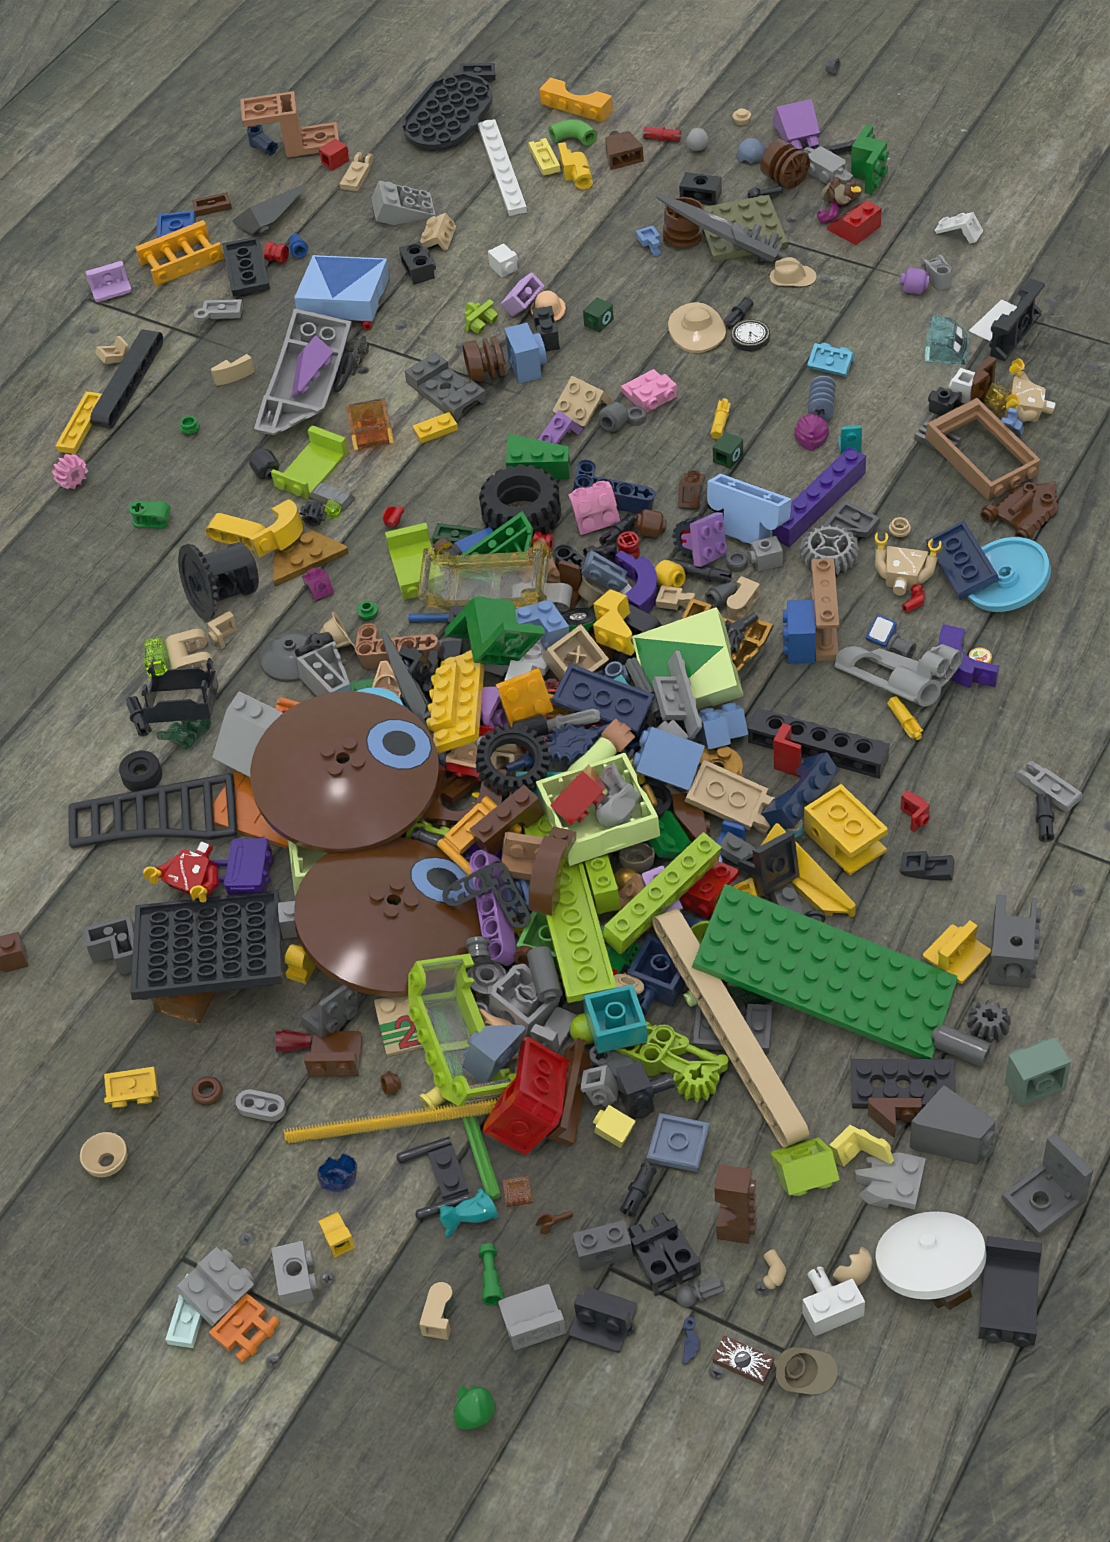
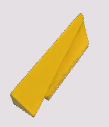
M776 823L761 846L786 831ZM795 841L800 877L791 881L794 889L816 910L824 912L826 916H832L833 913H845L849 917H854L855 903Z

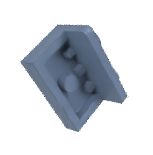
M592 550L587 554L581 574L608 590L611 589L616 592H620L628 585V580L625 579L627 574L625 569Z

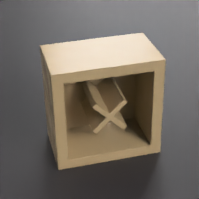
M581 624L549 647L541 656L560 681L569 664L596 672L609 660Z

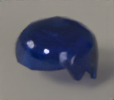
M345 1153L341 1154L338 1159L328 1157L324 1164L318 1168L317 1180L326 1191H346L355 1183L358 1171L357 1163L352 1156Z

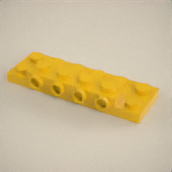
M472 650L441 661V667L437 668L435 675L431 676L434 689L430 690L432 703L428 704L431 718H428L426 722L428 729L434 732L433 740L437 754L476 742L479 738L485 664L474 663Z

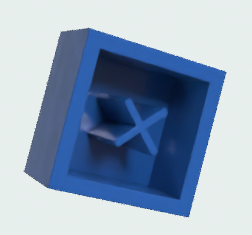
M787 600V610H783V623H787L783 625V640H787L783 641V655H788V664L815 663L814 600Z

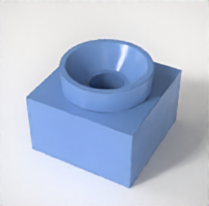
M528 323L504 328L508 360L518 383L542 378L540 365L546 364L547 358L541 335L539 333L532 334Z

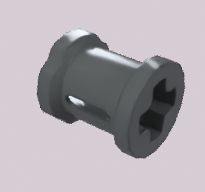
M894 634L890 638L886 650L911 659L916 650V644L903 640L899 634Z

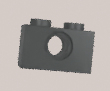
M625 1220L572 1233L581 1271L633 1258L631 1241Z

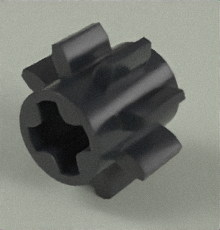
M316 500L307 501L300 510V514L303 515L301 520L309 526L320 525L321 521H325L327 515L324 512L325 506Z

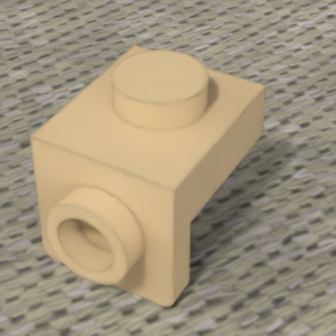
M116 336L114 346H97L95 353L104 363L113 364L122 362L129 348L121 336Z
M230 611L207 623L210 631L207 634L213 644H217L221 649L225 648L223 638L238 630L234 615Z

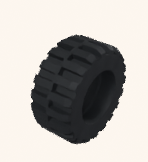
M518 465V467L508 466L505 470L500 469L495 472V475L488 477L487 482H484L479 493L482 521L485 528L490 527L493 532L522 511L533 527L532 540L535 532L547 535L550 533V529L553 530L560 520L561 504L558 484L549 473L547 474L541 468L538 470L532 465H529V467ZM516 501L533 502L523 507L507 506Z

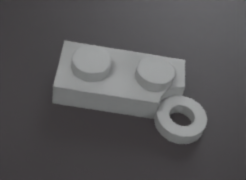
M242 299L204 300L203 308L197 309L194 312V317L197 321H204L208 318H241L243 309Z

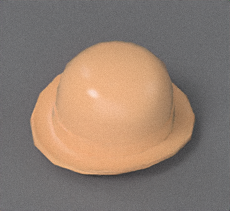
M552 291L540 292L530 307L531 314L533 315L532 309L552 306L555 322L561 319L566 310L565 302Z

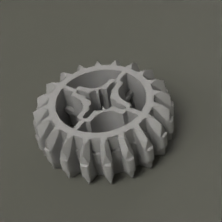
M829 524L828 527L820 525L819 529L812 528L811 532H806L805 537L801 541L800 553L802 562L805 563L806 568H811V570L812 559L834 558L835 574L838 575L840 571L846 573L847 568H852L857 560L859 547L856 537L853 536L852 532H848L846 528L840 529L839 525L831 527Z

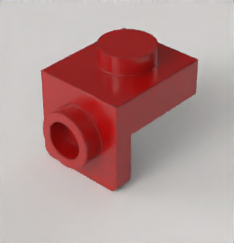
M906 790L901 795L900 810L911 816L910 830L916 832L920 827H924L930 819V804L925 802L919 795Z

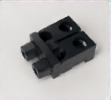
M664 1213L657 1214L651 1219V1224L654 1228L647 1232L642 1224H636L629 1228L632 1252L643 1269L655 1296L676 1287V1279L679 1284H682L701 1275L700 1260L678 1228L675 1220H669Z

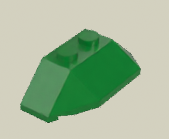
M522 511L453 561L462 577L494 585L529 560L533 527Z

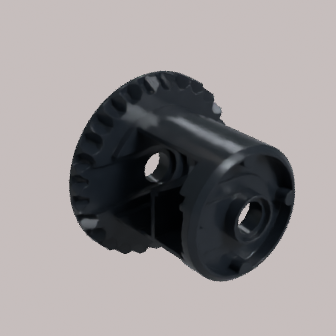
M242 542L229 544L225 549L204 555L193 544L183 545L179 550L178 567L182 586L191 607L201 619L208 620L214 617L215 611H217L216 601L239 594L246 596L256 592L259 585L257 565L251 551Z

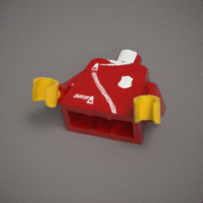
M200 842L195 853L183 849L179 854L157 868H145L143 871L144 879L150 878V883L155 885L159 881L158 878H162L161 881L169 887L191 895L192 901L199 898L200 902H206L210 893L219 886L218 865L208 859L213 847L207 843Z

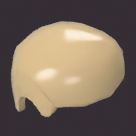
M860 1247L858 1254L849 1255L852 1261L849 1267L839 1266L832 1278L839 1283L853 1278L856 1286L862 1284L869 1277L872 1270V1257L864 1247Z

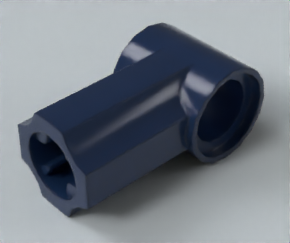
M262 125L248 126L247 134L250 146L259 148L270 156L275 154L278 143L263 131Z

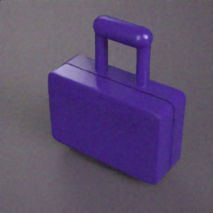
M267 838L233 839L228 860H211L218 866H227L225 877H219V883H224L228 895L264 892L267 889V884L271 881L269 870L274 859L272 858V849Z

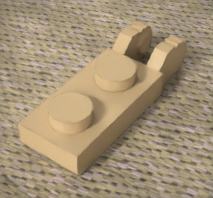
M356 153L354 162L352 161L340 182V189L359 191L373 163L372 154H368L365 157V162L362 163L363 153Z

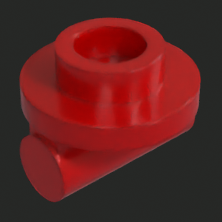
M394 506L387 507L382 516L384 524L387 527H396L400 523L401 516L405 511L404 508L401 506L397 508Z

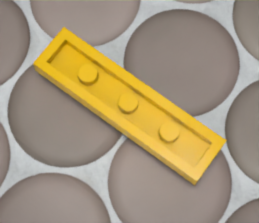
M85 392L55 445L57 452L77 453L92 426L90 421L91 412L101 397V393Z

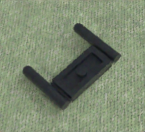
M450 1137L400 1152L396 1156L399 1163L427 1154L429 1156L443 1201L416 1210L415 1216L418 1220L440 1214L439 1208L443 1205L456 1207L462 1201L471 1199Z

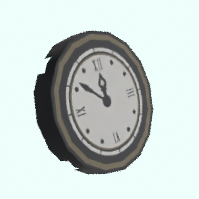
M743 320L734 325L731 330V342L733 345H737V348L740 350L757 351L761 349V346H766L770 340L769 327L759 320Z

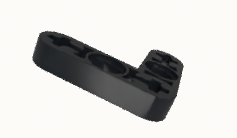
M500 861L492 862L448 884L443 891L442 897L444 902L449 906H457L493 889L512 926L523 928L528 925L531 918L530 910L508 867ZM493 867H497L498 870L503 869L504 872L501 874L504 882L509 879L510 883H505L498 889L496 886L500 884L498 877L491 876L494 871ZM473 877L480 878L483 883L482 888L479 890L471 889L469 887V880ZM464 882L465 890L470 895L466 896L464 891L458 895V900L455 901L454 898L449 899V889L458 891L462 889L460 883ZM511 888L514 890L516 896L512 901H506L502 898L501 894L504 889ZM520 901L521 904L517 905V909L520 913L525 912L524 922H520L519 919L514 920L513 917L516 915L514 908L512 907L508 910L507 907L513 906Z

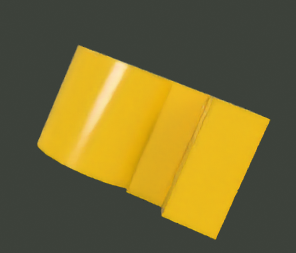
M295 944L289 946L285 955V963L289 967L286 971V976L288 979L307 984L316 965L309 959L301 946Z
M338 1212L318 1221L334 1258L355 1248L352 1235ZM343 1242H346L342 1247H335Z

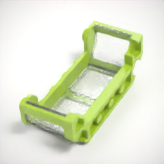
M470 954L416 961L408 974L410 1020L414 1022L417 1038L424 1048L425 1059L434 1074L436 1087L439 1088L442 1097L457 1106H463L468 1102L500 1097L503 1090L516 1078V1073L510 1074L509 1068L500 1069L490 1082L481 1083L462 1068L465 1060L463 1054L469 1047V1044H467L469 1038L474 1032L480 1033L485 1028L470 989L474 982L473 977L468 978L466 968L474 965Z

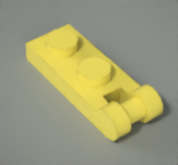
M546 138L540 139L539 142L535 143L534 141L528 142L529 151L532 153L543 176L561 171L560 164Z

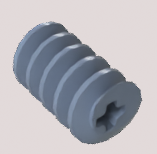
M818 376L811 381L808 414L814 413L819 415L825 421L832 418L836 387L834 379L829 376Z

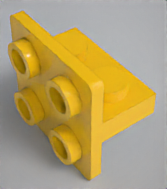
M969 920L964 927L960 926L958 928L953 924L950 925L923 953V959L936 968L957 975V982L963 984L990 956L991 949L976 940L978 925Z

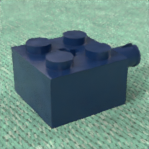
M648 935L627 972V975L641 980L644 984V990L638 997L641 1009H643V1015L647 1014L654 999L674 1006L686 984L661 940Z

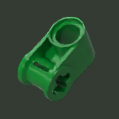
M135 501L129 505V512L133 517L132 525L134 527L156 529L167 527L171 511L168 503L163 501Z

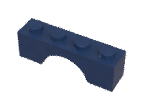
M827 752L807 757L796 770L800 777L799 781L790 790L774 798L762 812L771 828L776 823L784 830L795 827L804 816V807L814 802L838 773V768Z

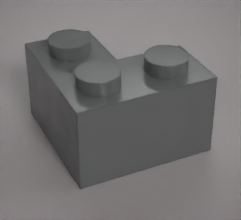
M130 915L83 928L86 947L93 963L114 957L120 975L132 972L134 924Z

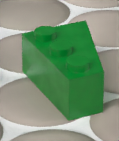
M508 434L506 467H518V465L529 467V465H532L538 470L540 468L545 470L554 479H570L569 447Z

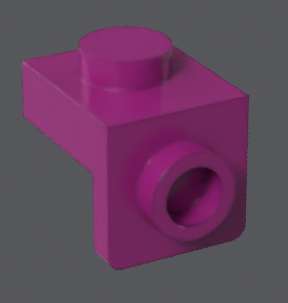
M313 568L308 570L306 575L302 576L304 584L310 588L313 599L318 600L334 593L328 573L323 569Z

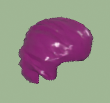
M814 413L806 414L798 420L797 427L794 428L795 438L805 449L814 451L826 442L829 436L828 423L819 415Z

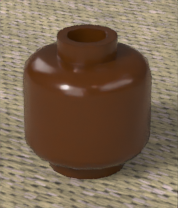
M644 509L641 513H637L634 529L638 531L641 537L657 539L661 532L665 533L667 520H663V514L660 511Z

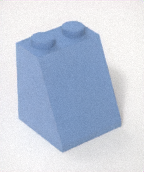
M649 727L647 731L644 730L639 741L640 744H643L640 753L636 752L632 761L635 773L675 789L689 791L705 746L654 727Z

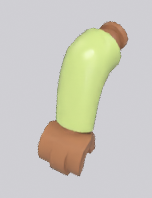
M617 719L613 720L601 733V738L581 758L574 762L567 771L584 768L588 764L591 765L594 762L613 757L617 752H621L635 738L630 732L631 728L625 723L622 724Z

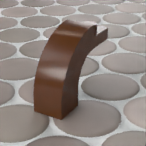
M553 826L549 835L544 836L532 870L529 887V910L553 915L560 901L562 871L567 856L576 841V831Z

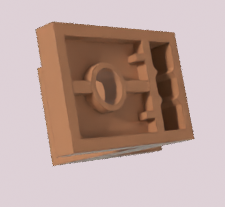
M294 91L240 99L243 127L280 122L287 158L317 154L320 147L333 139L339 140L337 122L301 127Z

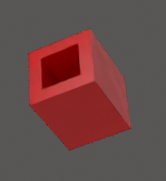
M333 139L319 148L321 163L332 171L349 161L348 147L337 139Z

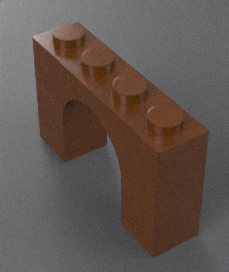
M439 764V779L436 793L427 811L417 823L425 821L437 823L438 827L450 828L451 825H456L478 803L480 804L485 796H488L494 803L499 805L509 797L510 792H507V797L501 796L502 790L500 789L496 794L492 792V785L489 788L484 786L485 780H483L480 794L472 806L462 811L448 810L444 807L441 797L446 769ZM496 769L500 773L512 777L507 770Z

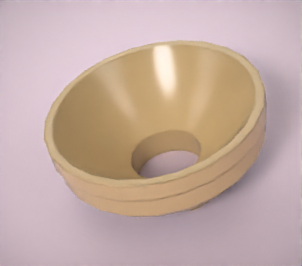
M98 1133L90 1137L83 1144L80 1151V1161L83 1168L93 1176H111L124 1166L128 1155L127 1147L124 1140L115 1133ZM106 1156L114 1157L111 1165L107 1167L100 1165L102 1158Z

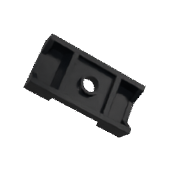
M1030 278L1019 290L1020 301L1017 308L1011 311L1009 316L1002 313L999 319L992 323V338L989 343L991 357L1006 361L1041 316L1042 311L1035 304V298L1045 287V283Z

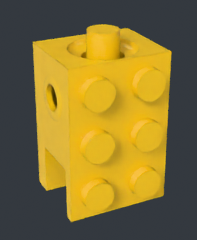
M842 784L804 807V831L849 876L887 852V848L878 840L888 835V828Z

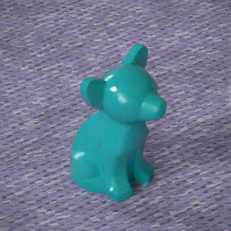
M481 1188L477 1190L478 1193L475 1197L462 1201L456 1207L443 1205L439 1208L440 1222L446 1228L445 1236L447 1238L454 1234L460 1222L480 1223L492 1218H498L493 1201Z

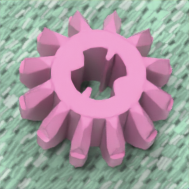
M65 454L64 458H59L58 464H54L56 469L52 473L55 482L63 488L75 489L76 485H81L82 479H86L84 474L88 472L87 464L77 455Z

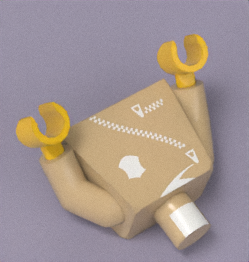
M1018 358L1012 361L1009 371L1011 374L1016 375L1010 384L1007 397L1005 398L1004 418H1008L1009 407L1018 409L1017 419L1021 422H1036L1041 412L1052 415L1055 402L1044 400L1045 388L1031 382L1025 372L1021 371L1025 367L1021 359Z
M878 532L876 533L875 543L878 545V549L875 551V567L881 578L886 579V586L893 588L894 594L904 595L906 590H910L913 585L922 584L933 576L938 559L936 555L943 548L941 541L935 549L932 548L934 540L931 539L928 542V547L931 551L930 555H928V551L892 546H887V549H884V545L888 541V535L885 533V540L879 541L877 539Z

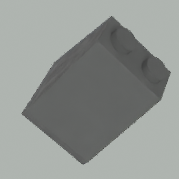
M943 1085L912 1120L910 1147L913 1150L977 1165L982 1158L987 1159L994 1150L993 1140L996 1136V1132H994L996 1120Z

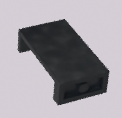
M987 1236L978 1339H985L989 1343L1008 1342L1018 1347L1035 1346L1042 1243Z

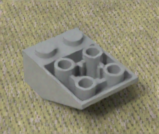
M378 181L371 198L376 221L397 225L436 216L429 192L413 189L408 186L396 185L391 182Z

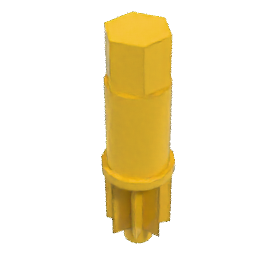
M723 398L722 401L719 400L715 411L711 437L716 440L720 439L723 435L726 420L729 416L728 412L731 403H728L726 398Z
M897 696L890 698L887 704L901 723V727L913 740L921 739V732L923 730L915 717L910 714Z

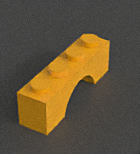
M551 77L539 89L542 105L601 123L613 111L612 95L598 91L588 95H574L566 90V82Z

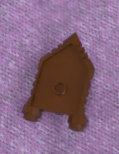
M1056 481L1042 484L1028 482L1024 486L1015 487L1009 495H1006L996 505H985L980 516L985 522H991L1000 518L1016 528L1015 537L1032 539L1035 530H1038L1044 522H1047L1050 517L1058 512Z

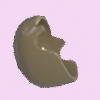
M643 842L635 844L632 848L629 846L622 848L619 853L621 866L623 868H632L638 874L647 872L652 867L655 859L654 849Z

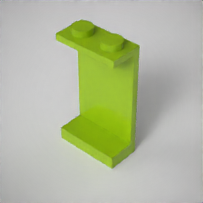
M313 425L308 429L310 443L285 472L282 473L274 469L271 471L274 487L306 499L310 498L315 488L324 482L349 452L346 437Z
M426 523L385 532L388 550L403 600L445 590L443 575L440 573L435 555L432 553V545Z

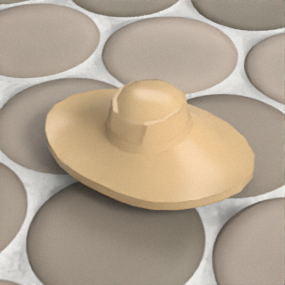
M699 302L685 304L673 311L669 317V334L673 342L684 351L703 353L717 347L725 339L726 328L723 320L707 304Z

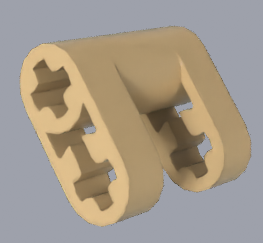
M192 629L166 638L165 645L171 669L199 667L205 672L208 671L207 660L208 658L212 659L210 653L199 652L188 655L189 652L200 650L207 645L206 634L202 629Z

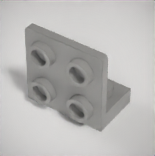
M549 1284L498 1301L514 1351L566 1333L564 1318L561 1310L557 1308Z

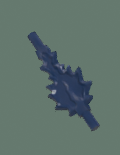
M565 723L563 729H552L554 734L546 735L551 742H545L549 747L550 759L553 761L557 757L558 762L567 759L568 765L572 764L595 744L594 741L601 736V733L610 723L595 729L593 727L586 729L584 725L576 728L569 723ZM523 754L520 759L505 764V769L511 773L523 767L526 769L534 765L532 754Z

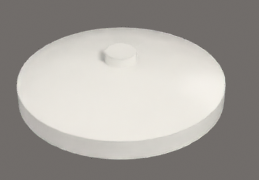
M924 1212L900 1220L883 1234L876 1248V1263L880 1277L895 1292L916 1299H937L960 1292L979 1277L986 1263V1247L981 1232L969 1220L947 1212Z

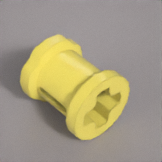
M434 1087L426 1094L422 1093L419 1095V1099L427 1111L428 1107L430 1110L431 1107L434 1110V1106L437 1108V1106H440L445 1101H449L442 1097L438 1087Z

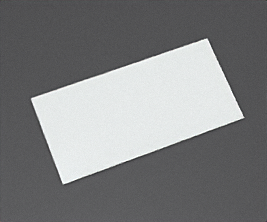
M1004 300L999 301L969 331L990 341L992 338V323L998 320L1002 313L1009 316L1010 312L1014 311L1017 306Z

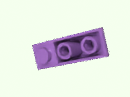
M316 335L298 355L291 396L293 398L298 393L303 395L309 388L307 382L309 380L313 382L320 374L318 369L321 366L325 368L332 360L329 356L333 353V350Z

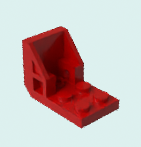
M526 1036L520 1043L516 1078L503 1090L484 1124L483 1132L526 1156L556 1127L562 1115L568 1059Z

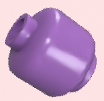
M909 267L906 273H901L899 285H903L905 293L921 295L923 291L927 290L929 276L923 269Z

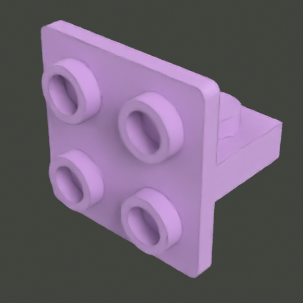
M122 261L85 271L95 302L105 301L132 292Z

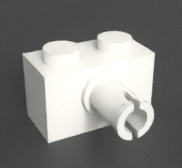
M817 1267L818 1273H816L815 1269L808 1273V1277L817 1293L803 1299L802 1314L814 1337L864 1316L865 1301L853 1278L832 1286L823 1267Z

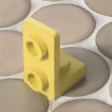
M849 1125L829 1145L833 1151L836 1163L843 1167L861 1150L888 1164L894 1162L891 1146L887 1141L882 1138L878 1139L870 1135L866 1130H860L852 1125Z

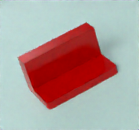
M783 723L774 738V769L799 777L796 770L801 765V745L791 742V726Z

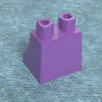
M812 99L776 107L772 123L783 140L802 150V144H807V147L812 149L819 146L818 137L820 131Z
M483 687L480 725L493 728L499 726L503 730V724L509 723L497 687Z

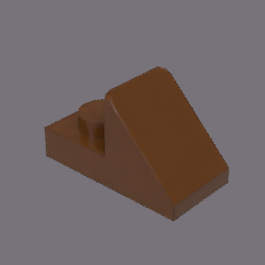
M868 1098V1116L892 1137H895L896 1120L912 1122L922 1109L921 1098Z

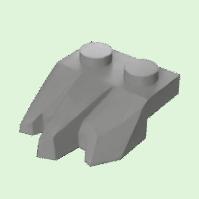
M892 1153L894 1162L888 1164L872 1156L866 1158V1165L870 1168L855 1170V1181L867 1186L860 1192L859 1196L869 1205L888 1209L889 1204L915 1210L926 1158L904 1153Z

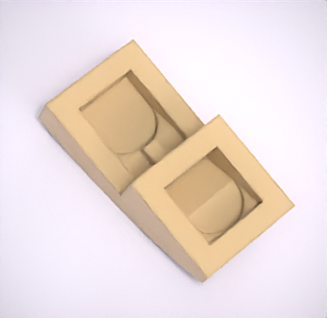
M248 354L232 363L225 360L211 368L213 381L216 386L238 381L255 372L252 358Z

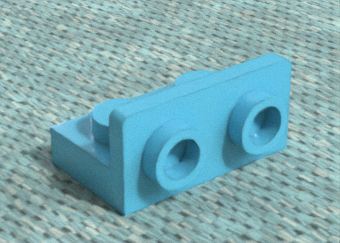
M814 343L807 366L810 369L847 377L850 365L854 363L855 357L848 348L841 347L838 349L827 343Z

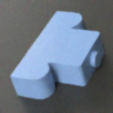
M719 474L708 481V504L714 510L724 509L725 534L737 538L741 542L751 544L752 541L769 538L771 530L776 529L790 518L791 499L723 474Z

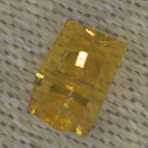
M995 381L991 384L984 402L1000 414L1006 408L1007 401L1005 398L1012 393L998 381Z

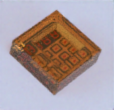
M529 1176L503 1180L506 1207L532 1204Z

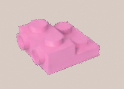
M653 369L622 385L621 392L635 406L642 407L647 413L676 398L677 384L666 374L661 376Z
M599 481L594 483L592 487L586 489L578 488L573 493L568 494L580 535L620 521L612 486L608 481Z

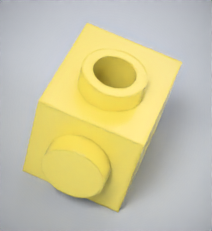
M608 1105L605 1111L600 1109L593 1121L596 1124L594 1133L621 1148L632 1131L635 1120Z

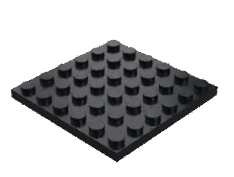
M279 890L208 897L206 902H200L198 898L195 901L189 899L135 905L130 992L132 1000H147L158 997H173L176 995L213 991L221 992L231 989H247L250 987L282 984L281 928L278 912V903H280Z

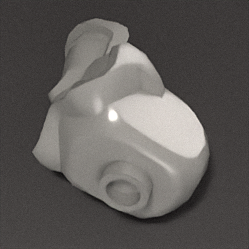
M611 763L604 768L600 778L605 784L608 793L595 808L598 822L603 827L609 829L628 823L632 818L630 814L636 808L637 801L641 797V793L635 791L631 783H627L619 774L616 765Z

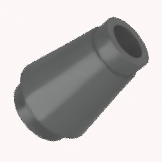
M729 582L711 587L705 593V600L708 604L712 605V608H720L727 602L728 597L736 593L737 586L735 583Z

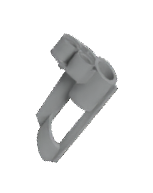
M941 644L937 647H932L930 651L923 655L922 659L916 661L880 648L870 652L861 647L851 646L837 653L835 667L925 707L937 700L941 687L950 680L960 666L963 654L957 649ZM864 657L894 671L889 681H886L854 667L859 659Z

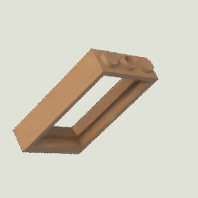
M978 398L927 423L925 438L987 500L999 497L1005 491L1018 487L1022 482L1033 479L1038 475L1041 460ZM977 419L1023 466L991 482L945 435Z

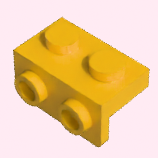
M156 1067L104 1074L106 1088L104 1102L112 1105V1108L127 1107V1102L137 1101L138 1105L152 1103V1098L159 1097Z

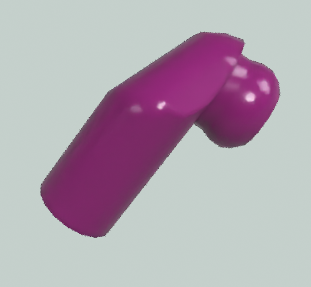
M832 203L827 213L825 210H822V212L818 211V221L820 223H827L835 220L840 208L839 205Z

